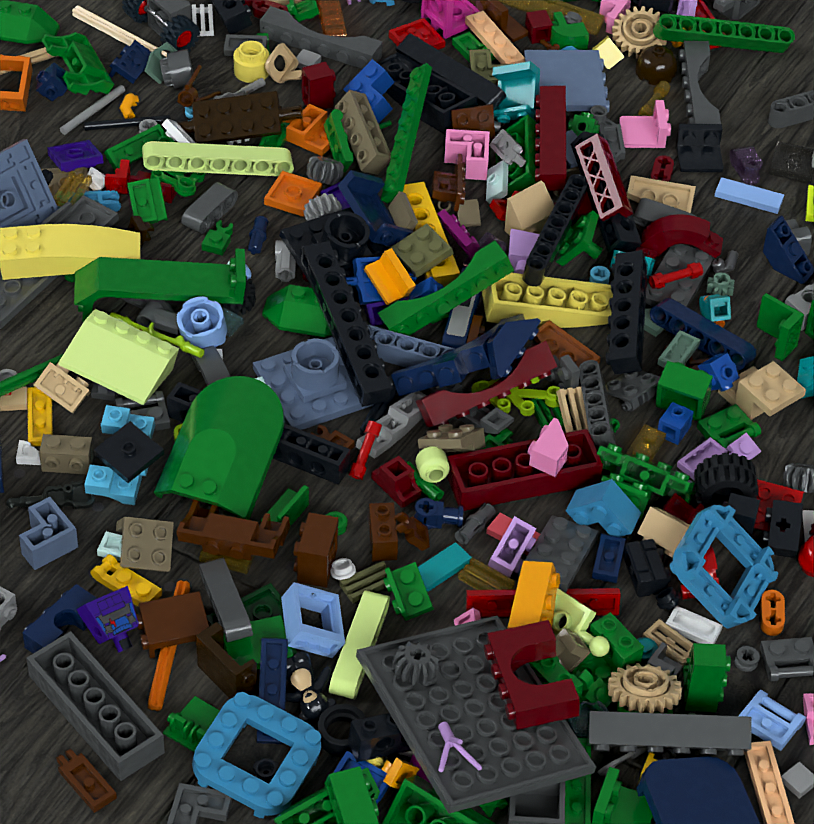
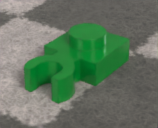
M219 220L216 223V231L210 229L201 244L202 250L223 256L231 242L233 223L223 228L222 220Z

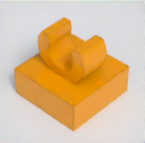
M397 757L393 763L386 760L382 767V770L387 773L383 782L399 790L404 779L416 776L419 768Z

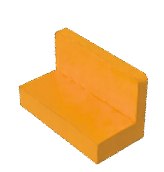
M392 248L384 251L379 260L364 267L365 273L386 305L409 296L416 286Z

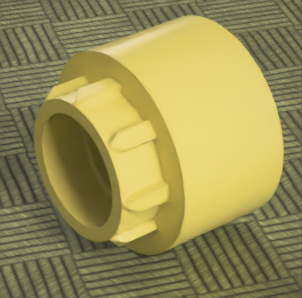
M246 41L240 44L233 55L235 76L246 83H252L260 78L265 80L269 76L265 69L269 51L257 41Z

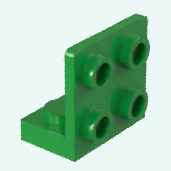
M765 293L761 300L757 328L777 338L775 342V358L783 361L798 345L804 314Z
M609 767L593 812L592 824H651L653 815L645 796H638L636 790L623 787L622 782L618 781L620 770Z

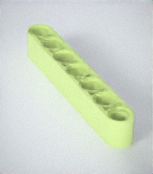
M159 141L147 142L142 147L144 166L148 170L279 176L282 171L292 173L294 170L291 152L286 148Z

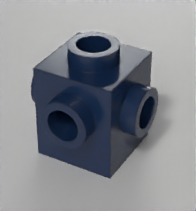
M56 63L51 64L45 70H41L36 77V91L51 101H54L58 96H63L67 90V85L62 78L66 71Z

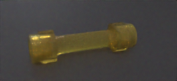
M660 81L656 85L651 99L639 109V116L653 115L655 100H660L670 90L668 82Z

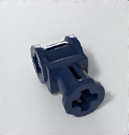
M422 498L416 502L414 518L427 526L428 530L431 528L441 529L442 524L462 527L463 506L458 508L444 507V502L434 501L430 498Z

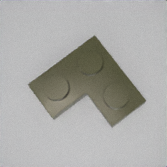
M490 49L469 50L470 69L498 86V79L492 75L493 67L510 64L492 65Z

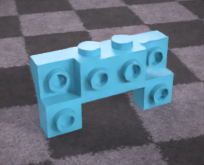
M106 405L101 422L102 433L113 435L131 421L152 439L155 429V418L131 414L130 408ZM90 465L84 484L85 493L109 497L123 504L135 505L142 476L147 475L148 468L131 482L127 483L109 467Z

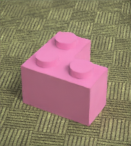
M446 129L444 163L456 164L457 155L462 154V162H466L465 179L487 180L490 132Z

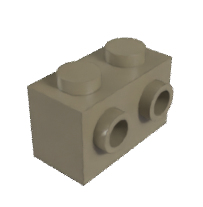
M43 434L39 451L41 471L87 475L89 466L92 465L94 458L92 437Z

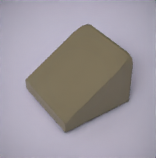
M477 199L465 200L464 205H459L456 217L460 222V226H481Z

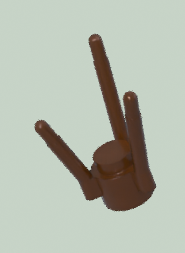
M198 65L185 88L178 94L177 102L184 107L191 106L192 102L208 100L221 94V91H217L200 98L198 97V91L192 87V84L202 68L201 65Z

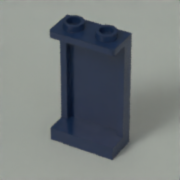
M350 170L338 187L353 212L366 221L370 229L369 238L372 242L392 247L414 232L413 230L395 225L393 218L377 194L385 185L381 178Z

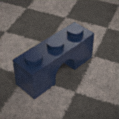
M77 584L70 590L65 591L60 599L52 606L47 607L35 622L26 626L22 632L25 648L31 653L37 652L62 637L64 632L59 628L65 625H74L84 631L87 626L76 609L98 598Z

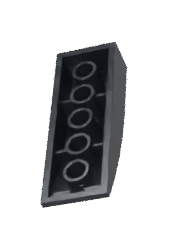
M397 52L377 63L387 71L395 82L386 93L402 106L406 98L410 73L414 68L422 65ZM431 71L420 120L446 135V129H452L451 110L478 106L477 96Z

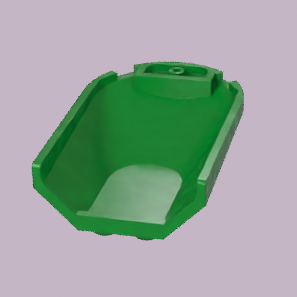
M246 376L223 378L205 387L193 400L154 490L156 497L162 498L163 494L173 493L219 506L241 519L249 520L284 428V411L277 394L264 382Z

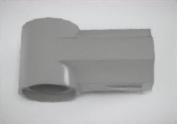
M276 240V278L280 279L281 282H289L295 278L296 261L282 240Z

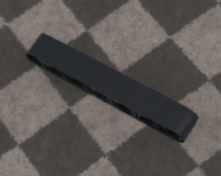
M411 33L395 48L396 52L421 65L429 64L433 72L476 95L477 103L480 106L493 104V110H495L506 98L505 92L496 84Z
M574 174L569 177L527 258L522 277L527 285L539 286L543 282L584 201L588 186L585 176Z

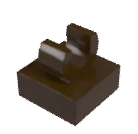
M132 216L127 230L140 233L142 248L144 241L151 240L148 231H154V227L150 222L144 223L140 216Z

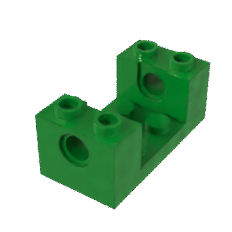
M611 612L590 624L589 634L592 636H603L609 641L610 649L605 656L596 657L590 653L571 673L561 665L560 659L557 656L529 662L542 684L572 678L579 696V708L586 705V703L581 699L583 683L574 675L576 671L582 672L586 669L593 678L600 677L608 685L611 673L617 672L618 667L626 670L627 664L635 666L636 663H639L641 665L644 646Z

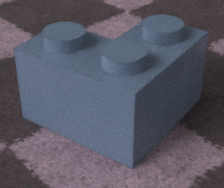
M51 497L28 507L32 529L20 534L19 538L22 555L34 570L78 548L75 526Z

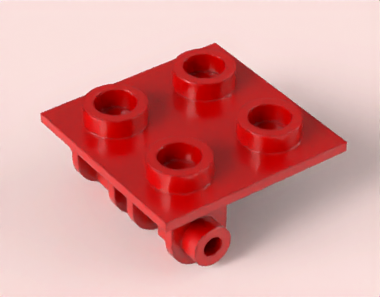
M757 479V499L760 500L754 528L768 531L769 522H765L766 508L771 507L774 499L801 503L804 492ZM779 525L780 532H784V525Z

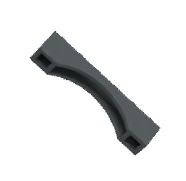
M272 6L269 7L260 19V33H267L268 39L284 43L288 46L301 50L305 49L361 69L372 59L379 62L382 58L383 41L364 35L336 37L320 34L301 25L288 11Z
M684 41L683 49H679V61H682L680 72L681 75H684L682 87L686 89L684 92V102L688 103L686 106V116L690 117L688 124H721L719 109L705 98L698 83L702 75L708 71L711 55L709 41Z

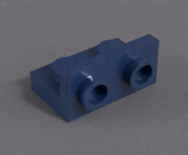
M136 40L131 46L126 44L120 53L122 57H116L111 63L112 71L109 76L112 78L118 73L134 84L145 70L151 51Z

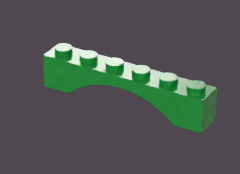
M493 241L477 251L466 269L444 288L421 298L396 301L378 312V315L387 330L410 336L512 273L514 269L506 253L496 241Z

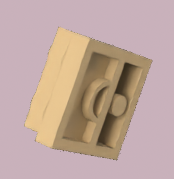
M774 361L759 370L752 366L739 374L740 378L733 382V387L723 392L718 389V393L731 405L737 404L751 420L764 412L768 416L774 415L804 397L806 392L802 385Z

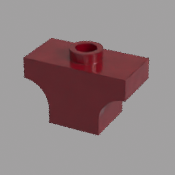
M400 456L372 471L371 479L401 508L421 497L422 490L416 484L414 469Z

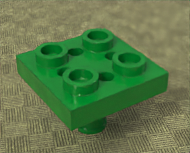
M592 210L587 215H582L570 227L558 250L556 263L563 267L583 251L593 260L599 257L603 248L592 241L599 214Z

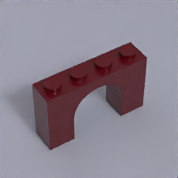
M549 620L487 633L488 644L484 645L487 661H492V676L494 680H499L498 690L501 700L506 699V714L509 720L514 721L516 730L579 716V696L572 678L543 685H533L521 681L514 675V672L526 663L556 657V638Z

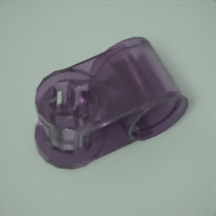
M747 146L731 149L729 155L730 162L740 176L741 181L748 185L757 184L760 181L759 170L762 168L763 162L756 153L755 148Z

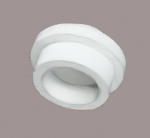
M341 558L332 563L330 572L333 578L343 580L352 577L356 573V568L350 559Z

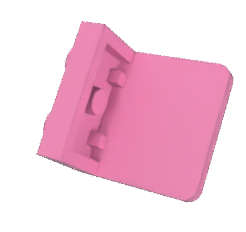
M655 100L653 116L620 117L619 124L621 125L625 148H665L667 136L671 135V124L667 123L669 120V110L665 109L664 100Z

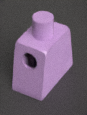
M511 229L508 258L515 271L514 273H524L527 258L540 234Z

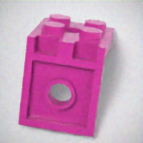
M422 0L421 18L429 17L431 19V26L435 30L441 28L443 30V38L445 39L469 29L465 23V16L481 12L468 0Z

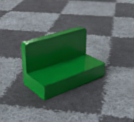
M303 485L298 492L288 488L267 512L270 514L271 521L282 523L284 516H287L291 526L309 505V487Z

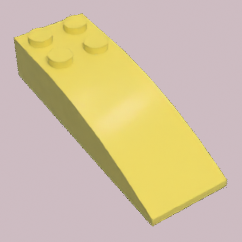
M41 224L0 228V270L3 280L75 274L77 270L99 257L141 259V236L138 232L79 224Z
M510 273L482 290L486 322L499 323L502 319L523 314L525 320L535 318L541 320L537 327L550 320L560 328L605 325L608 324V317L612 316L609 300L613 298V294L609 284L545 277L539 286H529L523 281V274Z

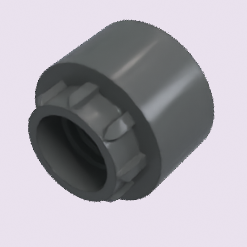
M188 49L167 53V57L160 60L164 84L166 86H174V89L185 87L194 73Z

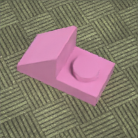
M601 0L599 15L605 18L604 22L607 24V33L613 34L612 26H614V20L619 19L620 13L625 15L626 9L630 10L631 0Z

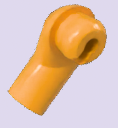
M133 93L125 95L120 105V110L125 119L135 118L131 107L137 106L136 102L139 103V97Z

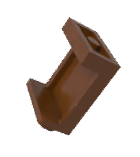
M200 591L139 603V614H136L139 623L137 628L138 630L143 629L144 633L140 635L142 649H148L150 658H155V649L196 641V635L209 627Z

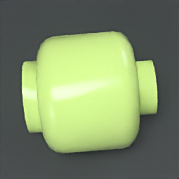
M430 446L417 454L416 466L420 477L424 481L437 483L449 474V462L446 453L442 449Z

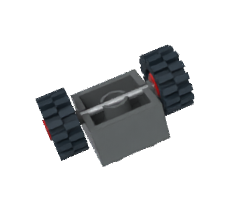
M123 0L122 3L124 5L122 8L124 12L135 22H148V26L162 37L160 38L162 45L168 42L177 51L188 49L189 52L191 51V46H196L194 42L199 40L197 36H200V29L192 22V6L188 0Z

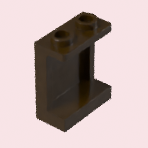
M218 622L197 634L198 667L229 699L235 697L239 692H245L248 695L254 696L257 692V662L251 659L240 666L224 650L223 627Z

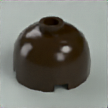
M654 45L647 47L640 53L636 61V75L642 81L643 78L648 80V84L651 85L668 84L673 77H676L677 59L674 53L664 46Z

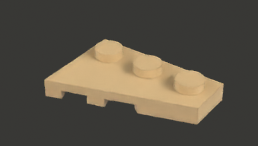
M631 175L627 197L639 203L641 198H648L691 213L696 186Z

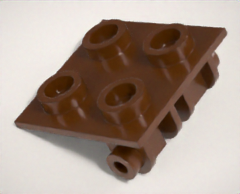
M493 104L451 110L452 129L490 132L489 144L495 138Z

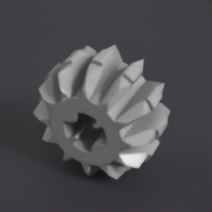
M323 193L321 196L316 195V198L309 199V203L304 205V216L306 221L340 211L342 206L333 194L327 195Z

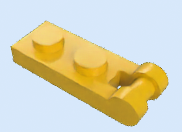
M110 554L102 559L100 566H95L90 572L96 581L112 591L128 586L132 602L138 607L139 603L158 600L162 596V589L129 568L120 567L117 559ZM109 570L113 572L111 576L107 574Z

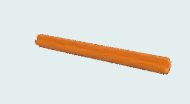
M179 580L176 583L174 596L190 592V583L188 581ZM177 645L160 649L148 699V708L151 711H160L162 709Z

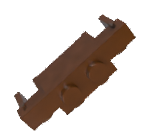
M193 500L188 514L180 522L176 532L178 541L202 545L203 552L213 555L218 554L250 561L253 555L275 559L279 546H283L289 532L290 520L289 517L284 516L282 523L271 521L270 514L265 513L259 527L257 521L219 515L218 506L212 505L210 510L200 508L198 500Z

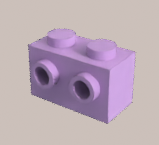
M514 516L490 558L488 567L510 578L513 572L518 574L524 561L521 559L524 551L530 552L537 540L533 538L537 528Z

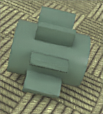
M715 273L713 278L708 277L706 292L711 293V295L733 296L735 280H730V276L726 273Z

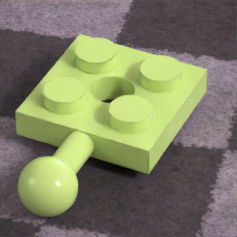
M557 588L552 626L554 635L556 636L563 628H566L578 634L582 641L589 646V650L594 656H605L610 649L609 641L603 636L594 637L586 632L596 612ZM566 616V625L563 628H559L560 619Z

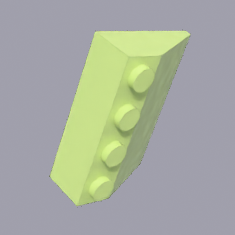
M95 309L83 322L58 365L144 405L172 372L179 348L124 321H120L103 311Z

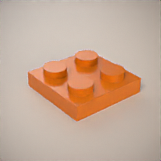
M282 171L264 197V205L305 217L304 205L309 203V199H314L316 195L320 194L322 183Z

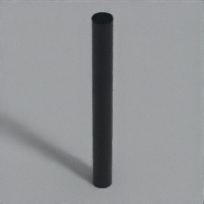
M170 115L84 122L85 131L135 127L139 126V123L145 119H152L158 124H163L167 118L170 119Z

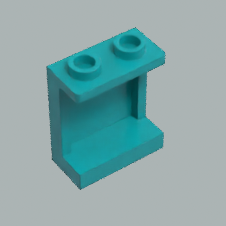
M531 61L493 67L492 75L498 79V87L506 94V98L494 110V118L498 122L509 123L512 120H520L527 114L530 117H536V109H538L536 108V95H539L540 69Z

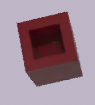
M547 11L526 12L525 28L529 31L528 37L531 44L540 43L541 39L547 42L550 41L553 24Z

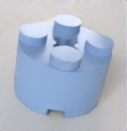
M195 297L182 305L183 308L177 314V324L180 334L184 337L185 341L199 348L210 346L216 348L225 342L227 325L222 307L218 302L208 300L207 297Z

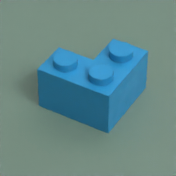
M612 479L576 490L566 509V512L577 524L587 526L599 522L610 536L615 537L632 534L641 515L639 509Z

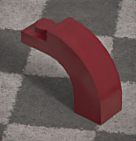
M677 214L659 218L649 224L642 232V244L640 246L655 250L659 257L670 246L689 244L717 258L721 254L723 238L717 233L710 231L711 222L692 215Z

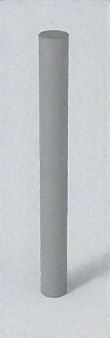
M119 85L109 94H106L60 127L61 133L66 135L125 92L124 86Z

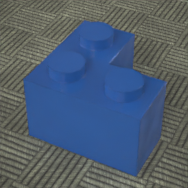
M372 59L343 90L345 93L353 90L366 94L378 124L393 109L382 95L395 82L387 71Z

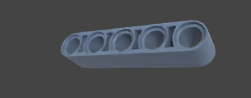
M368 325L369 336L371 340L374 339L376 342L378 357L382 358L384 362L408 368L454 350L451 347Z

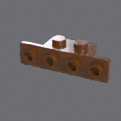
M468 0L479 11H484L512 42L528 36L529 31L508 14L509 9L500 1Z
M462 154L457 155L454 174L434 171L432 178V198L441 202H454V211L457 212L459 205H464L466 192H464L466 182H464L466 162H462Z

